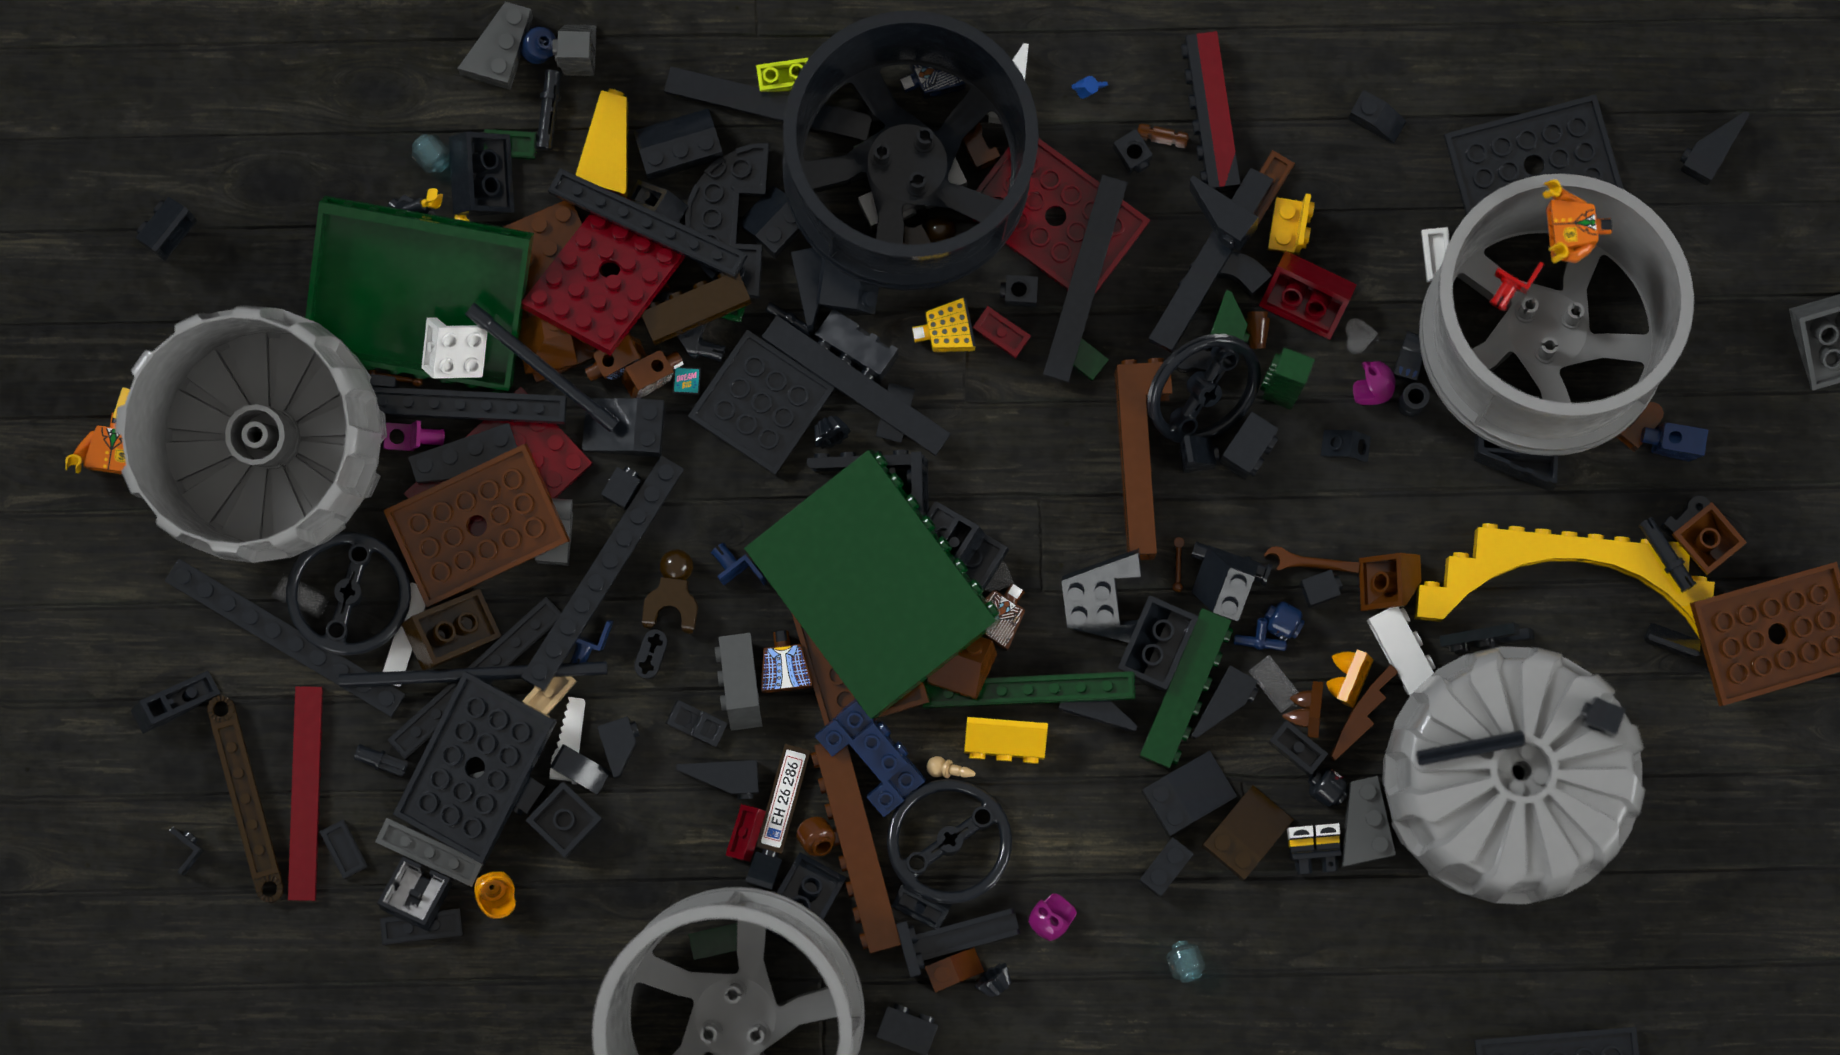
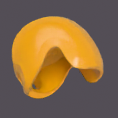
M498 871L489 872L477 878L474 887L475 898L480 909L487 917L500 919L514 911L516 904L514 898L515 886L506 873Z

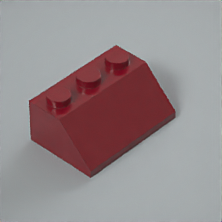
M1285 251L1259 306L1330 340L1357 284Z

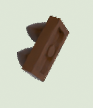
M1313 681L1312 690H1305L1292 695L1290 700L1302 707V709H1296L1282 715L1283 718L1295 725L1307 727L1308 737H1319L1324 682Z

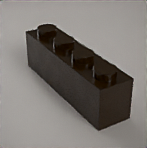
M720 273L717 275L718 279L709 283L707 280L695 284L693 286L694 289L689 292L678 291L671 294L668 301L661 304L659 301L650 303L642 314V318L654 345L752 304L740 274H738L736 279Z

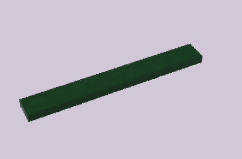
M1135 672L986 678L977 700L930 685L927 681H924L930 703L923 704V708L1135 699Z

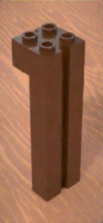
M1164 358L1148 359V363H1137L1135 359L1123 360L1120 365L1116 366L1115 370L1127 552L1139 548L1140 560H1154L1157 554L1146 403L1151 382L1157 370L1164 362ZM1171 375L1163 388L1160 402L1170 401L1169 394H1172Z

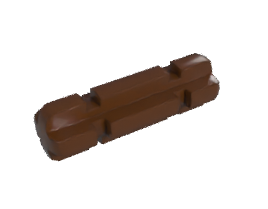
M1140 124L1138 127V133L1143 140L1149 138L1152 142L1170 146L1173 143L1175 147L1186 148L1189 137L1187 133L1178 131L1177 134L1174 133L1175 130L1156 126L1150 128V125Z

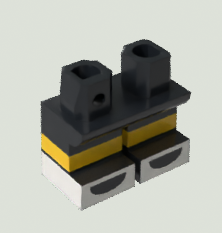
M1339 823L1315 825L1314 827H1290L1286 829L1290 859L1295 863L1297 875L1312 874L1311 859L1320 858L1322 873L1337 871L1338 857L1341 856Z

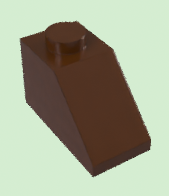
M974 947L925 967L935 993L984 972Z

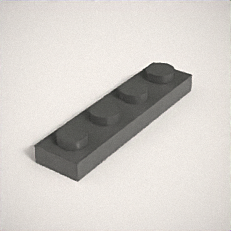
M386 818L375 841L384 847L471 887L474 886L484 865L449 846Z

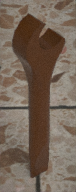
M1278 546L1271 547L1264 554V558L1267 555H1275L1279 559L1276 571L1292 567H1307L1359 573V562L1304 557L1290 553Z

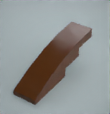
M1392 665L1388 666L1369 686L1351 711L1329 759L1332 762L1340 757L1374 725L1367 716L1386 699L1379 690L1398 673Z

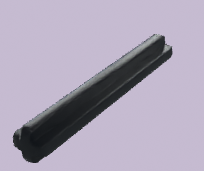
M1516 731L1419 750L1416 752L1418 764L1422 766L1519 747L1525 744V736L1523 731Z

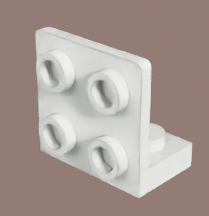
M427 318L422 369L432 378L482 377L487 331L478 325L446 326L438 318Z

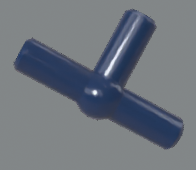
M1259 618L1257 620L1256 637L1234 635V645L1255 647L1257 650L1272 649L1286 651L1287 641L1266 638L1268 626L1266 618Z

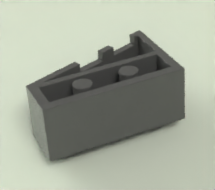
M505 2L457 68L460 75L511 90L522 55L520 52L523 36L529 31L533 19L531 9Z
M565 24L558 31V39H553V55H555L557 67H561L563 75L595 76L596 25Z
M751 633L719 637L720 646L715 647L716 662L722 663V671H717L719 687H724L725 695H720L722 711H727L730 729L733 731L763 727Z
M1378 776L1350 782L1348 784L1349 792L1346 802L1340 868L1396 855Z

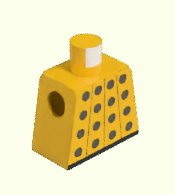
M966 297L927 311V324L912 327L915 343L930 340L933 352L975 351V341Z

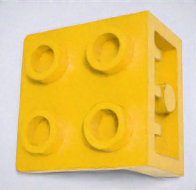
M1305 194L1303 201L1276 197L1267 250L1281 253L1288 251L1294 255H1299L1302 248L1306 249L1311 228L1306 227V224L1310 223L1315 202H1310L1311 194Z

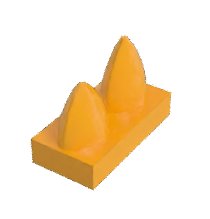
M1357 650L1356 653L1341 652L1332 655L1336 666L1347 675L1346 677H1336L1326 682L1330 693L1344 705L1352 708L1356 704L1374 660L1369 654Z

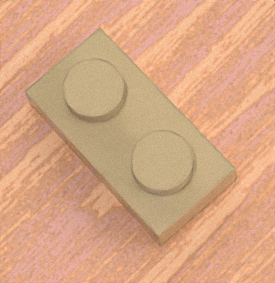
M571 676L554 677L545 692L534 688L523 702L548 715L577 681Z

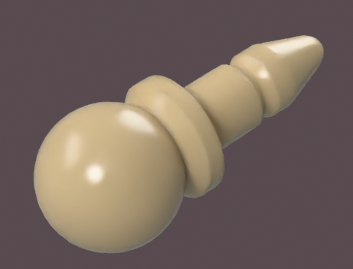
M940 756L930 758L926 766L928 773L933 777L944 776V778H949L951 775L966 778L975 776L973 770L953 765L952 760L946 761Z

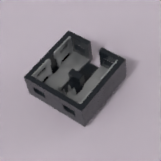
M402 857L377 904L381 910L428 931L453 884L450 878L433 870L429 872L431 879L422 876L424 873L422 865Z

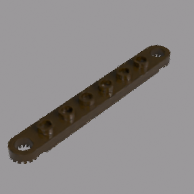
M217 696L209 702L208 714L250 872L258 897L262 901L273 903L282 897L284 885L234 702L226 696ZM226 702L229 708L228 713L221 717L217 716L214 712L216 704ZM269 881L277 885V893L272 897H267L263 893V886Z

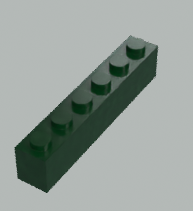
M1287 348L1283 349L1281 355L1276 353L1259 389L1264 391L1261 399L1292 409L1307 382L1315 359Z
M1203 608L1200 610L1199 617L1139 755L1140 758L1165 769H1169L1171 764L1176 766L1182 753L1181 750H1178L1181 740L1187 741L1192 726L1188 725L1192 715L1197 717L1203 703L1198 699L1202 691H1208L1213 677L1208 675L1212 666L1217 668L1223 653L1219 652L1222 642L1228 643L1233 632V628L1229 627L1231 620Z

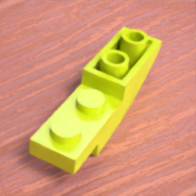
M808 58L756 65L760 92L791 91L796 78L808 61Z

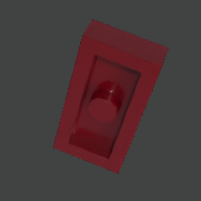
M988 306L973 326V330L1015 359L1031 338V335Z
M741 804L726 856L751 862L766 811Z

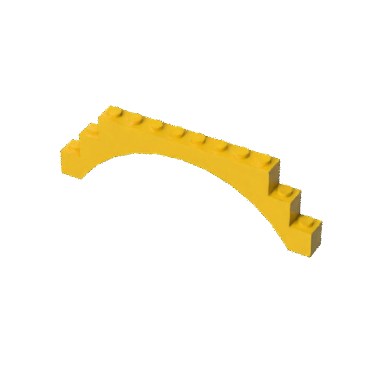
M1484 523L1482 527H1478L1475 530L1473 558H1469L1468 553L1454 552L1453 556L1446 558L1444 587H1440L1439 582L1424 581V585H1419L1416 592L1414 619L1441 622L1466 595L1494 577L1519 567L1544 562H1583L1611 568L1644 583L1662 595L1682 614L1699 638L1690 603L1713 597L1715 582L1707 581V577L1691 576L1697 584L1682 593L1670 573L1667 574L1665 572V565L1647 539H1641V543L1630 542L1629 537L1617 536L1614 537V540H1606L1604 535L1588 534V538L1577 537L1578 533L1571 531H1562L1561 535L1551 534V530L1535 529V532H1525V528L1520 526H1509L1508 530L1498 529L1497 524ZM1669 542L1679 559L1683 558L1685 561L1683 565L1689 572L1690 555L1678 542Z

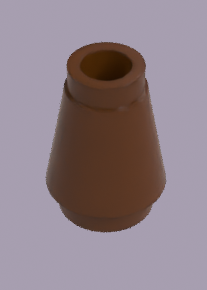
M1268 311L1247 312V318L1244 319L1248 325L1247 333L1250 334V348H1266L1271 319L1268 318Z

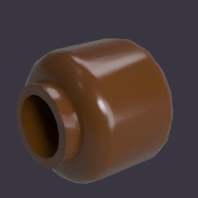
M818 816L804 820L797 829L796 834L804 851L810 856L826 855L833 848L836 839L829 823L824 818Z

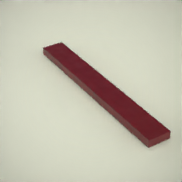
M295 686L288 882L289 901H316L323 687Z

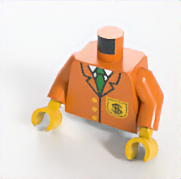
M1553 179L1544 182V185L1549 190L1543 192V197L1547 199L1552 197L1554 199L1550 201L1546 208L1550 240L1549 251H1551L1552 262L1557 263L1561 260L1577 263L1592 252V249L1595 248L1598 242V235L1612 233L1611 218L1596 219L1595 206L1563 189L1558 180Z
M112 413L110 427L97 426L94 431L89 432L81 441L74 453L66 457V470H68L69 466L76 465L75 473L78 474L81 472L82 463L84 462L83 466L88 470L122 474V469L126 466L122 436L115 432L116 419L113 418L114 413Z

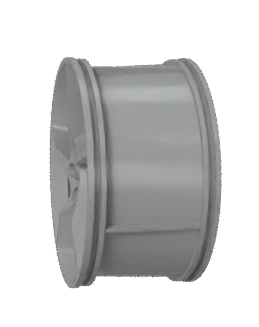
M1545 174L1510 183L1485 197L1462 220L1448 244L1442 265L1434 275L1426 292L1419 321V341L1424 367L1429 380L1447 409L1463 425L1497 446L1516 452L1546 456L1568 455L1595 448L1622 433L1639 417L1654 396L1659 383L1669 373L1681 355L1691 329L1694 311V292L1689 266L1682 248L1664 221L1640 199L1613 184L1573 174ZM1553 179L1558 180L1563 189L1595 206L1596 219L1611 218L1612 233L1598 235V242L1595 248L1592 249L1589 255L1577 263H1566L1559 290L1532 284L1526 295L1516 291L1506 307L1509 310L1487 340L1473 349L1470 348L1457 321L1452 293L1453 282L1458 277L1488 300L1494 297L1502 284L1501 280L1494 276L1496 270L1500 267L1484 254V250L1501 240L1518 235L1532 233L1549 234L1546 208L1550 201L1554 199L1552 197L1548 199L1543 197V192L1549 190L1544 185V182ZM1602 255L1608 256L1617 263L1636 287L1648 318L1649 332L1647 334H1593L1590 331L1587 287ZM1503 298L1499 300L1498 305H1500ZM1512 353H1515L1540 389L1542 399L1530 396L1511 387L1494 375L1492 371ZM1599 358L1637 361L1644 364L1643 373L1636 385L1618 395L1588 403H1571L1567 389L1560 376V369L1563 367Z
M724 887L691 895L676 902L655 917L626 946L610 967L602 983L593 1018L594 1055H638L632 1035L630 1012L634 986L636 983L641 982L675 995L691 998L694 1001L682 1044L673 1055H706L707 1052L714 1055H765L763 1053L765 1049L798 1025L838 1017L840 1035L836 1055H858L864 1033L865 1008L861 982L849 952L835 932L818 915L802 904L771 891L748 887ZM704 919H737L739 971L736 974L689 972L653 955L655 946L680 925ZM766 927L781 934L799 947L816 965L828 986L797 995L777 1004L763 960Z

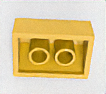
M967 717L964 753L970 754V759L985 760L986 755L996 756L997 761L1012 762V757L1023 758V763L1039 764V759L1044 760L1048 723Z

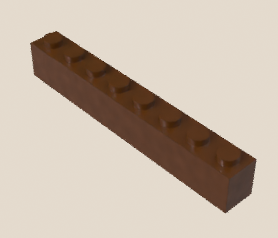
M822 744L814 745L816 752H812L811 756L814 768L820 767L822 778H818L821 794L827 793L829 803L825 804L828 820L834 819L836 829L833 830L836 836L835 846L841 845L843 855L838 856L842 872L848 871L850 881L845 882L849 898L855 896L857 907L852 908L856 924L862 922L864 933L859 934L863 950L869 949L870 954L901 946L848 746L846 745L832 757Z

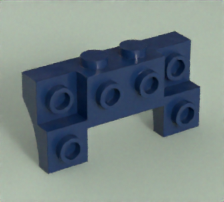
M854 699L823 729L816 733L815 737L832 757L846 745L850 744L881 781L876 788L867 794V798L881 815L885 817L900 805L909 793L923 784L925 777L906 756L909 753L903 744L899 741L895 743L889 736L891 731L882 721L878 723L874 718L870 719L858 701Z

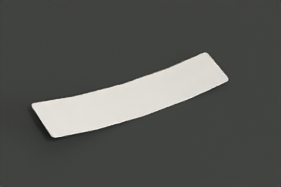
M410 583L411 601L405 621L411 616L423 612L426 606L415 583ZM402 626L394 635L383 672L406 671L412 647Z

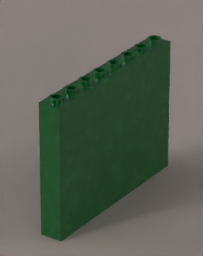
M324 196L319 202L305 318L319 323L342 340L350 351L358 357L365 369L381 368L386 369V372L390 374H401L403 372L412 374L414 378L426 379L431 377L422 369L427 318H438L446 326L477 325L464 315L475 302L490 314L497 323L519 340L523 316L521 303L526 294L534 233ZM487 332L482 377L437 379L441 383L450 384L454 381L464 383V386L468 388H479V386L490 388L492 392L504 393L509 391L513 385L517 355Z
M867 450L744 549L869 718L873 719L884 713L992 629L1001 619L998 617L1000 611L992 601L987 602L983 597L982 593L984 590L975 579L971 581L965 573L968 571L966 565L960 558L955 559L950 553L952 547L943 536L939 538L935 533L934 529L936 526L927 515L923 517L917 509L920 507L918 501L912 494L907 495L902 489L904 483L896 473L891 474L887 469L886 465L888 462L879 451L875 453V451Z

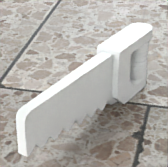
M568 697L569 703L566 704L568 710L564 712L566 718L562 720L564 725L560 728L562 733L559 734L560 741L557 742L559 748L555 749L551 764L563 744L578 753L580 751L585 700L583 698ZM550 768V779L572 781Z

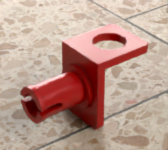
M1542 262L1539 263L1527 284L1498 268L1494 276L1499 278L1502 284L1490 300V303L1496 307L1499 300L1503 298L1498 309L1505 311L1516 291L1526 295L1544 264Z

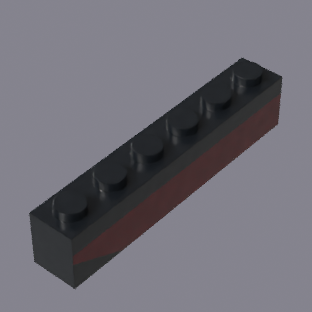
M1213 31L1186 35L1185 43L1181 44L1182 59H1187L1188 69H1185L1186 85L1191 84L1192 94L1188 95L1190 110H1195L1196 120H1192L1194 136L1199 135L1200 145L1196 146L1198 161L1203 162L1204 171H1200V180L1218 192L1237 190L1240 186V178L1218 33Z

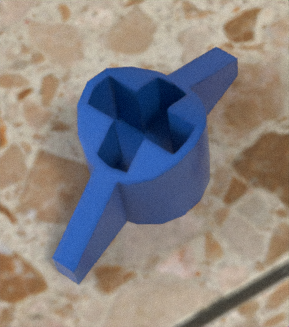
M1087 76L1073 84L1072 89L1077 91L1081 99H1084L1096 93L1098 88L1106 87L1108 84L1107 82H1097L1094 77Z

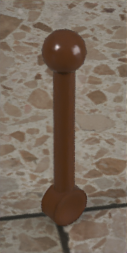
M368 370L370 375L394 376L397 381L412 383L416 387L422 384V379Z
M1180 537L1174 540V546L1176 547L1175 583L1172 588L1177 593L1183 589L1180 581L1181 548L1184 546V540Z

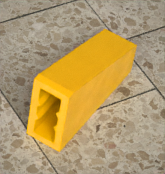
M609 89L606 92L601 90L576 176L627 198L628 101L627 97L623 96L624 93Z

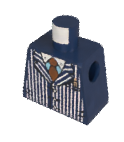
M909 65L912 74L899 79L905 93L919 88L924 99L965 89V82L944 71L926 66Z

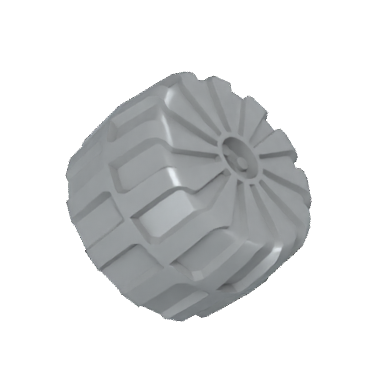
M237 306L232 310L200 313L175 325V333L154 351L145 350L131 369L135 378L125 405L117 408L115 432L122 436L126 466L122 469V474L131 494L144 499L157 515V526L182 543L225 560L258 563L291 558L328 542L346 529L345 524L365 498L372 497L381 477L376 473V468L379 462L380 445L387 437L385 413L379 409L377 397L370 383L371 376L361 361L342 340L319 323L283 309L257 306ZM262 431L263 436L259 441V434Z
M1501 646L1466 654L1439 668L1410 695L1395 719L1383 759L1382 785L1385 788L1391 812V826L1401 845H1405L1428 870V875L1446 887L1492 903L1529 904L1563 896L1589 882L1619 853L1632 831L1635 819L1640 814L1645 789L1642 787L1641 751L1644 747L1638 727L1630 723L1626 714H1624L1619 731L1614 737L1581 726L1584 719L1580 717L1585 702L1590 703V700L1594 697L1621 707L1619 701L1613 696L1616 690L1599 674H1591L1569 659L1562 657L1561 653L1541 648ZM1516 731H1523L1525 736V744L1519 747L1422 766L1418 764L1416 752L1419 750ZM1512 767H1516L1521 771L1520 780L1513 776Z

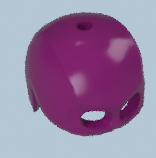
M1380 361L1363 362L1362 366L1365 370L1366 380H1359L1353 384L1355 403L1360 405L1385 403L1393 396L1396 383L1393 371L1388 365Z
M1054 893L1045 901L1040 900L1030 913L1028 922L1040 937L1053 941L1067 931L1077 911L1065 898Z

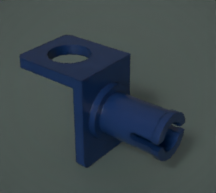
M725 543L718 545L724 555H721L716 547L712 550L711 554L725 569L718 575L722 585L727 584L747 567H750L763 585L767 584L765 578L746 554L737 560Z
M608 620L606 622L599 643L580 636L575 643L577 645L570 663H578V661L579 663L587 662L591 650H603L614 621Z

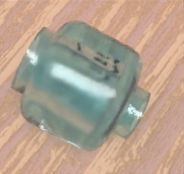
M424 134L415 140L412 145L411 156L424 172L440 173L448 167L450 150L437 135Z
M1187 941L1173 944V949L1166 957L1172 976L1175 979L1181 980L1182 983L1200 978L1202 976L1201 972L1205 969V962L1200 948L1196 944H1188Z

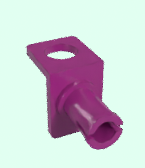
M419 420L412 424L386 423L387 437L383 440L384 449L414 451L420 447V444L439 446L444 444V429H423ZM398 429L404 434V440L401 444L391 442L389 435L392 430Z

